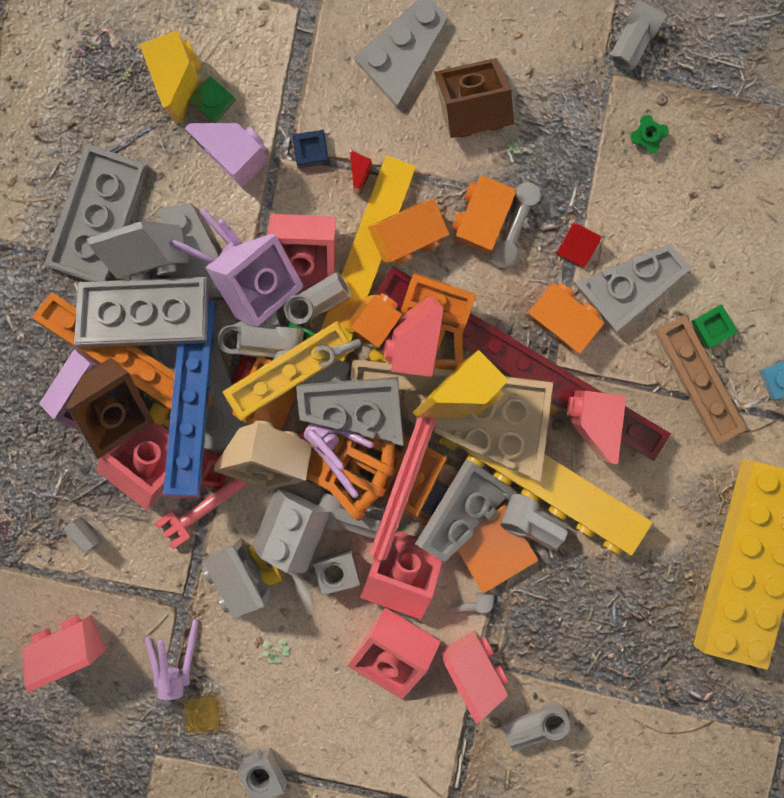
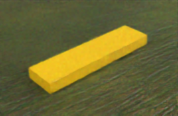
M335 321L225 389L222 393L241 421L328 367L318 365V363L330 359V353L327 350L323 349L314 353L319 346H340L350 342L339 322ZM354 350L342 353L341 355L334 357V360L331 362V364L338 361L339 359H341L342 357L346 356Z

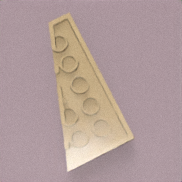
M353 359L350 380L399 377L402 417L416 424L418 417L412 412L454 370L434 368L432 377L391 372L389 364L386 362ZM506 377L508 381L500 389L504 393L503 396L492 407H487L478 416L473 412L464 419L437 418L433 429L434 433L541 482L553 382Z

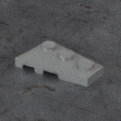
M418 0L354 57L359 67L396 108L399 107L404 94L410 84H412L424 59L431 51L447 23L448 16L434 0Z
M192 203L159 208L161 223L181 225L184 244L215 259L219 257ZM188 253L189 264L176 267L177 272L170 274V278L207 277L209 280L208 300L223 298L205 268L209 264Z
M669 244L573 284L591 306L600 312V316L615 333L691 268L673 246Z
M399 377L310 383L296 386L300 420L338 430L341 428L361 433L362 436L377 437L404 446Z
M466 459L415 545L446 562L473 536V529L484 519L489 520L497 512L495 508L505 499L510 500L511 496L517 492L475 463Z

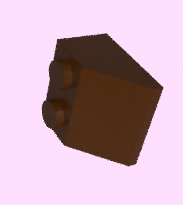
M497 58L434 72L443 117L450 138L468 137L473 133L499 130L504 126L514 124L511 88Z
M111 357L82 375L66 406L97 459L154 423L128 371Z

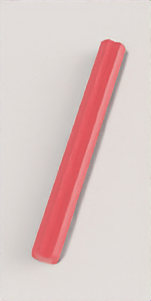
M418 417L370 551V556L381 561L387 559L437 418Z

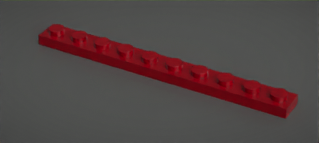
M392 266L377 290L376 295L380 296L382 293L398 304L397 308L401 310L412 277ZM470 313L463 332V348L473 354L479 350L495 367L514 378L553 382L551 401L567 410L569 397H574L575 391L603 393ZM446 330L444 336L454 342V333ZM625 406L621 443L651 461H655L671 433Z

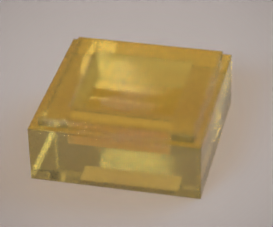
M217 695L189 697L183 700L187 733L219 730L220 717Z

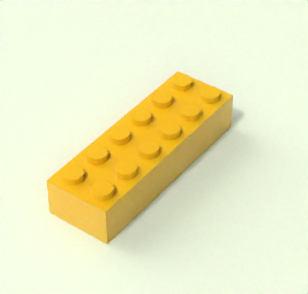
M742 459L693 645L705 654L768 670L784 610V469Z

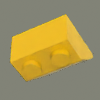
M178 30L139 45L161 104L175 124L183 121L190 106L189 99L194 95L201 80L197 70L202 69V66L190 40L184 41Z
M478 350L460 364L412 413L416 417L464 419L473 412L478 416L487 407H492L503 396L504 393L500 389L508 379Z

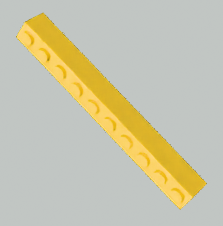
M373 348L366 359L388 363L387 360H384V353L378 348ZM443 436L439 439L440 443L453 451L458 446L467 451L469 454L466 459L483 468L487 464L494 468L496 472L493 476L508 486L514 481L524 487L521 492L524 496L532 498L537 503L540 498L551 504L548 511L565 521L567 516H570L579 523L575 528L589 537L593 538L595 533L606 539L603 546L619 556L622 551L632 556L653 523L545 454L541 482L526 474L511 469L483 454L481 455Z

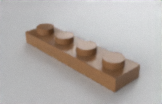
M681 316L655 330L657 338L714 445H719L746 431L744 423L687 316Z

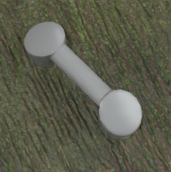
M525 182L517 187V192L514 196L517 206L503 241L495 244L490 253L491 263L499 269H506L515 262L517 257L515 243L529 209L534 208L541 199L540 189L533 183Z

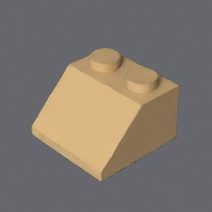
M254 421L253 424L238 429L216 462L214 471L266 490L306 481L312 445L300 439V435L297 433L279 431L273 428V424L266 421Z

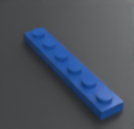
M208 301L207 343L177 345L163 495L166 497L200 498L217 305L214 301Z

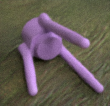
M202 208L200 210V214L228 244L221 254L230 247L242 244L223 219H219L217 222L205 209ZM177 240L171 241L174 247L208 264L215 260V258Z
M314 423L309 424L304 432L305 439L314 446L313 448L322 456L353 498L358 497L357 491L341 471L344 469V465L332 450L339 442L338 433L368 448H372L374 444L349 430L341 428L338 430Z
M197 619L192 621L182 673H179L178 668H168L163 640L158 641L159 669L152 640L150 637L145 638L154 675V687H157L158 699H178L184 695L183 686L190 685L189 673L199 624Z

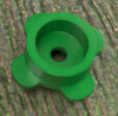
M644 115L640 119L638 129L631 133L630 139L633 144H637L640 148L647 150L648 153L654 154L659 151V144L662 139L668 136L669 128L665 124L660 125L653 121L652 116ZM647 132H652V137H648Z

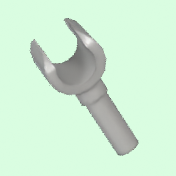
M357 339L340 346L330 347L329 345H321L314 353L323 349L327 350L330 353V359L320 362L318 365L328 366L334 360V357L360 348L362 345L360 340Z
M477 592L476 603L449 607L450 615L468 611L488 613L494 605V594L491 592L484 594L483 592Z

